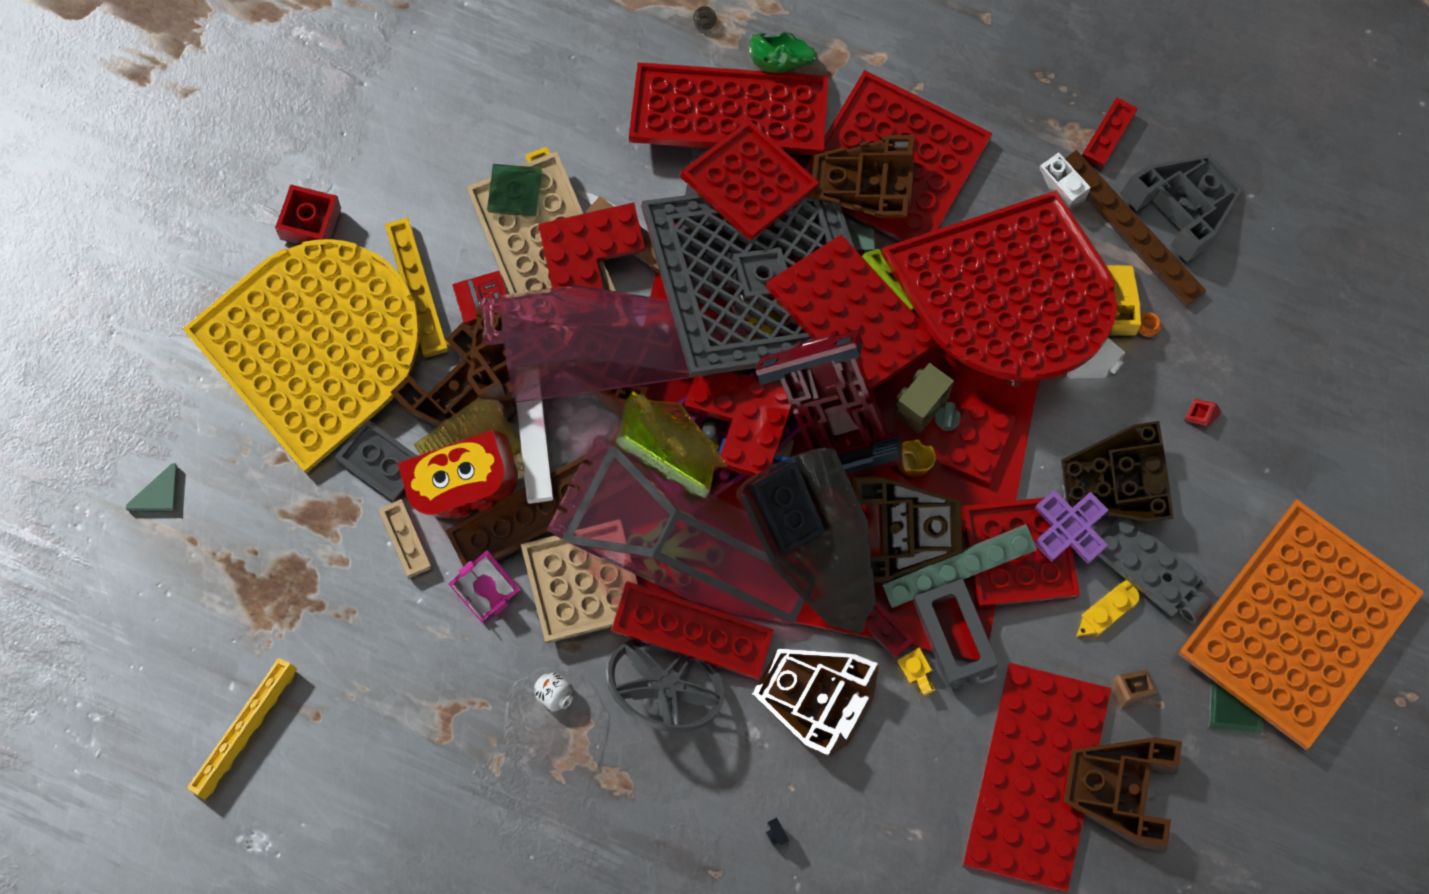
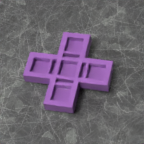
M1053 490L1034 508L1051 525L1034 542L1051 562L1069 546L1087 564L1107 548L1106 542L1091 527L1108 512V509L1091 492L1072 508Z

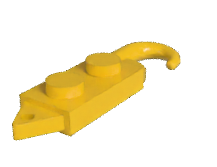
M1126 579L1081 615L1082 621L1076 636L1096 635L1098 637L1124 616L1139 601V593L1136 587Z

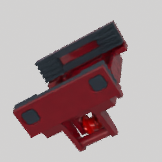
M858 330L842 335L838 331H833L831 335L804 343L803 341H798L792 349L761 357L756 368V374L761 385L781 380L789 403L792 405L794 415L811 453L801 457L800 471L807 489L903 463V442L899 432L888 433L859 359L863 341ZM859 429L864 440L863 442L838 448L837 435Z

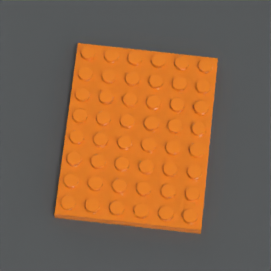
M1296 499L1178 652V655L1307 751L1423 595L1424 591Z

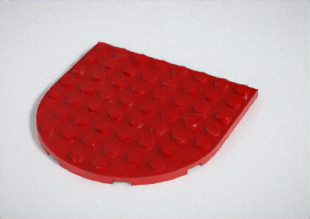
M1057 191L883 247L881 251L882 257L932 338L956 360L987 375L1022 381L1042 380L1064 375L1084 365L1099 352L1107 341L1114 324L1117 301L1112 276Z

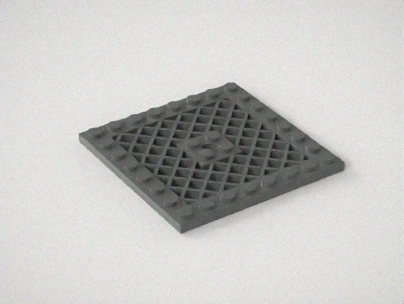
M699 194L645 200L641 204L690 378L757 368L761 357L792 349L798 341H803L804 343L812 340L807 333H801L803 329L783 307L778 305L776 299L773 301L767 299L774 297L765 288L767 281L795 264V262L788 259L791 254L803 259L824 246L820 244L822 239L827 244L839 235H842L854 248L841 206L811 198L809 194L793 207L796 208L794 211L790 209L784 214V216L789 218L786 223L778 219L771 224L780 230L777 235L765 229L749 241L739 230L728 224V220L725 218L724 220L719 219L723 216ZM801 209L812 215L809 220L798 214ZM816 218H817V221H818L819 226H818L817 224L813 223ZM707 221L718 227L715 232L704 227ZM793 221L803 226L801 232L790 226ZM685 225L694 231L691 235H688L680 230L681 227ZM722 230L733 236L730 241L719 236ZM807 230L818 235L816 241L805 235ZM698 233L709 239L706 244L695 239ZM784 233L795 238L792 244L781 238ZM761 236L771 241L769 247L758 241ZM679 239L685 242L682 247L680 246ZM737 239L748 245L745 250L734 244ZM713 242L724 248L721 253L710 248ZM799 242H802L810 247L808 252H805L796 246ZM689 246H692L700 252L697 256H694L686 250ZM781 248H783V249L786 250V253L784 254V256H783V253H782ZM728 251L733 253L732 259L726 257ZM704 255L715 260L712 266L701 260ZM685 260L688 261L689 263H691V265L688 267V269H687ZM720 263L730 269L728 274L716 269ZM695 267L706 272L703 278L692 272ZM764 271L769 277L761 278L756 272ZM734 273H736L737 280L732 278ZM711 275L722 281L718 287L707 281ZM691 281L697 284L694 290ZM726 284L737 290L734 296L723 290ZM704 288L713 295L708 299L699 294V291ZM741 293H742L744 302L738 299L739 296L741 295ZM717 297L728 302L725 308L714 303ZM698 303L704 306L701 311L699 310ZM756 303L768 308L764 314L753 308ZM734 306L743 311V314L738 317L729 310ZM708 309L719 315L716 321L705 315ZM772 311L783 317L780 323L768 317ZM747 315L759 321L756 326L745 321ZM724 318L735 324L731 330L720 324ZM787 320L798 326L795 332L784 326ZM704 324H705L706 326L710 327V329H709V331H708L707 333H706ZM763 324L774 330L771 336L760 330ZM739 327L750 333L747 339L736 333ZM714 331L726 337L722 343L711 337ZM778 333L784 335L781 337H776ZM754 336L760 339V340H753V341H752V339L754 338ZM730 340L735 342L733 344H728Z

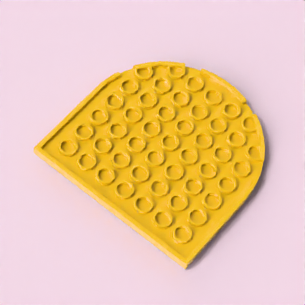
M332 239L305 241L301 245L287 250L284 248L258 264L182 328L306 474L394 398L391 391L412 370L418 351L420 334L419 316L415 301L408 286L396 269L373 251L371 252L355 243Z

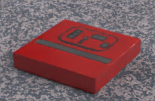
M500 271L452 284L463 322L467 327L476 324L477 306L485 308L486 312L496 315L498 313L505 315L513 314Z

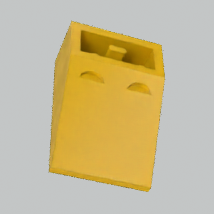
M1106 265L1114 281V292L1117 301L1116 317L1109 336H1136L1141 326V317L1133 265Z

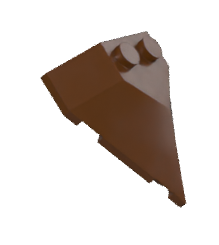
M477 306L476 326H474L470 354L471 365L467 380L480 399L509 401L552 377L569 349L554 329H541L535 327L534 323L501 313L497 315L486 312L485 308Z

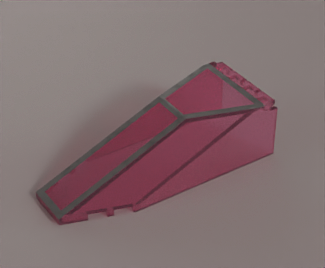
M602 435L595 436L584 457L593 462L592 466L590 467L581 462L572 482L581 487L579 490L571 486L568 487L560 503V506L568 509V512L566 514L557 509L547 531L582 550L701 606L723 613L790 624L795 622L817 577L792 551L784 556L779 555L767 525L760 518Z

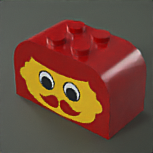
M495 430L487 431L397 463L407 498L412 507L420 513L440 518L455 517L456 519L470 516V511L479 509V511L491 509L494 507L493 503L504 500L514 491L518 481V471L506 434Z

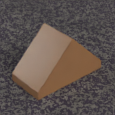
M1148 670L1118 675L1110 685L1121 709L1158 694Z

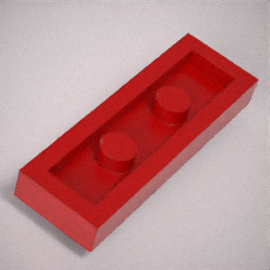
M1116 97L1082 156L1087 161L1103 169L1138 108Z

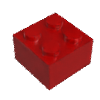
M290 184L275 226L279 239L299 245L305 241L331 239L341 211L339 199L336 195Z

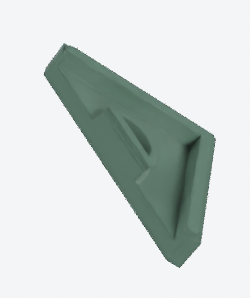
M176 463L169 465L128 502L126 510L175 511Z

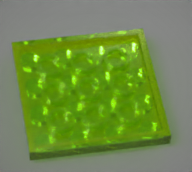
M632 391L626 401L615 443L624 452L632 453L639 457L645 465L655 467L663 472L667 479L677 481L685 486L686 490L691 494L705 498L711 488L718 445Z

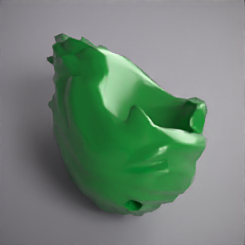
M787 32L770 37H764L765 33L753 34L752 39L749 41L750 58L754 65L765 72H787L799 66L810 65L817 57V52L814 51V48Z

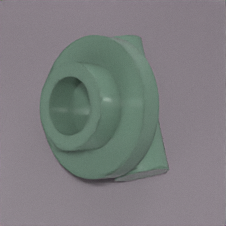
M946 402L945 406L941 407L935 416L937 426L945 431L956 429L961 419L960 413L952 402Z

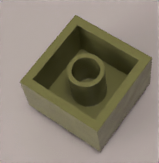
M931 363L925 369L922 367L918 369L912 378L914 382L909 388L905 386L897 396L898 402L895 405L897 408L895 417L918 435L934 418L937 411L948 401L954 380Z

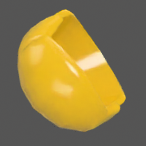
M920 440L903 442V463L896 466L901 473L908 477H921L934 466L936 460L934 449L932 446L922 445Z

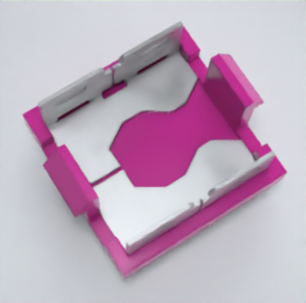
M489 550L485 551L474 562L470 561L459 570V574L448 583L481 623L492 613L496 615L509 605L507 601L521 590L520 586Z

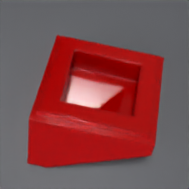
M1194 398L1184 420L1209 426L1222 411L1217 403Z

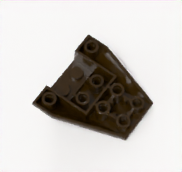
M1159 421L1132 425L1061 460L1066 502L1072 508L1091 492L1108 509L1104 516L1147 523L1174 519Z

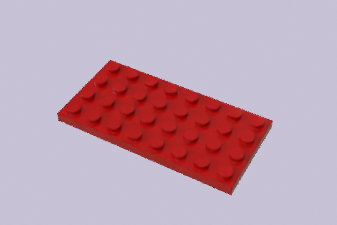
M637 62L629 143L712 148L747 120H750L787 154L814 156L824 153L829 76Z
M1009 662L962 866L1064 893L1068 892L1084 814L1064 803L1071 751L1099 746L1111 688Z

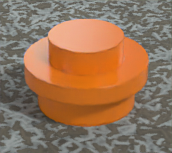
M1150 312L1140 315L1141 326L1138 332L1146 337L1155 336L1161 329L1159 317Z

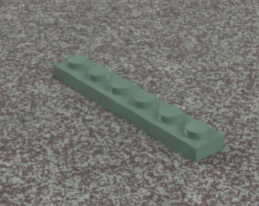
M1025 524L965 548L960 554L923 566L887 582H882V585L893 608L913 600L916 595L960 579H966L1037 549L1028 526Z

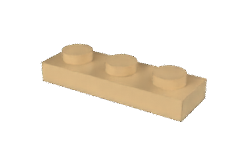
M402 499L379 508V513L408 579L432 569Z

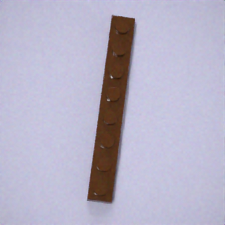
M1077 150L1065 158L1091 187L1086 200L1185 308L1205 294L1206 289Z

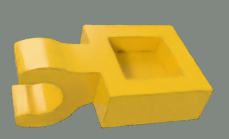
M919 647L897 660L909 683L917 680L923 695H929L936 691L934 684L928 676L934 669L922 648Z

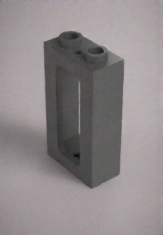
M963 579L914 596V608L947 688L955 686V689L968 685L970 683L969 680L979 677L982 680L994 675L993 671L997 669L998 662ZM956 598L980 655L978 661L962 667L956 664L932 607Z

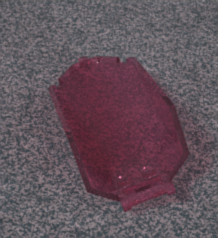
M570 285L500 295L498 300L486 297L479 302L484 320L483 342L487 345L504 343L515 403L690 378L668 300L581 285ZM711 311L705 313L706 316L715 321L719 317L718 314ZM501 312L502 331L495 330L493 313ZM725 318L720 323L730 330L735 325ZM704 324V327H705V330H706V333H707V332L709 331L710 327H708V326H706V325ZM740 327L736 331L742 337L750 335L749 332ZM714 331L711 336L721 343L726 338L717 331ZM730 340V341L728 342V344H733V343H735V342L732 341V340Z

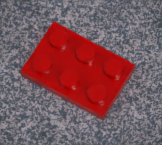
M970 397L941 466L989 485L1017 416Z

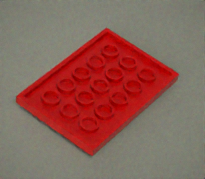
M839 235L766 282L765 288L812 340L831 335L833 331H838L840 335L856 330L859 331L863 341L859 359L871 390L938 346V343L932 338L922 321L842 235Z

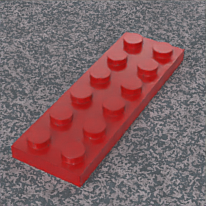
M629 581L625 582L610 632L756 680L760 679L774 629Z

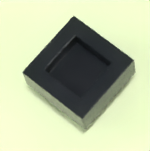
M777 817L767 822L768 830L765 831V834L771 845L777 844L779 850L788 846L789 839Z

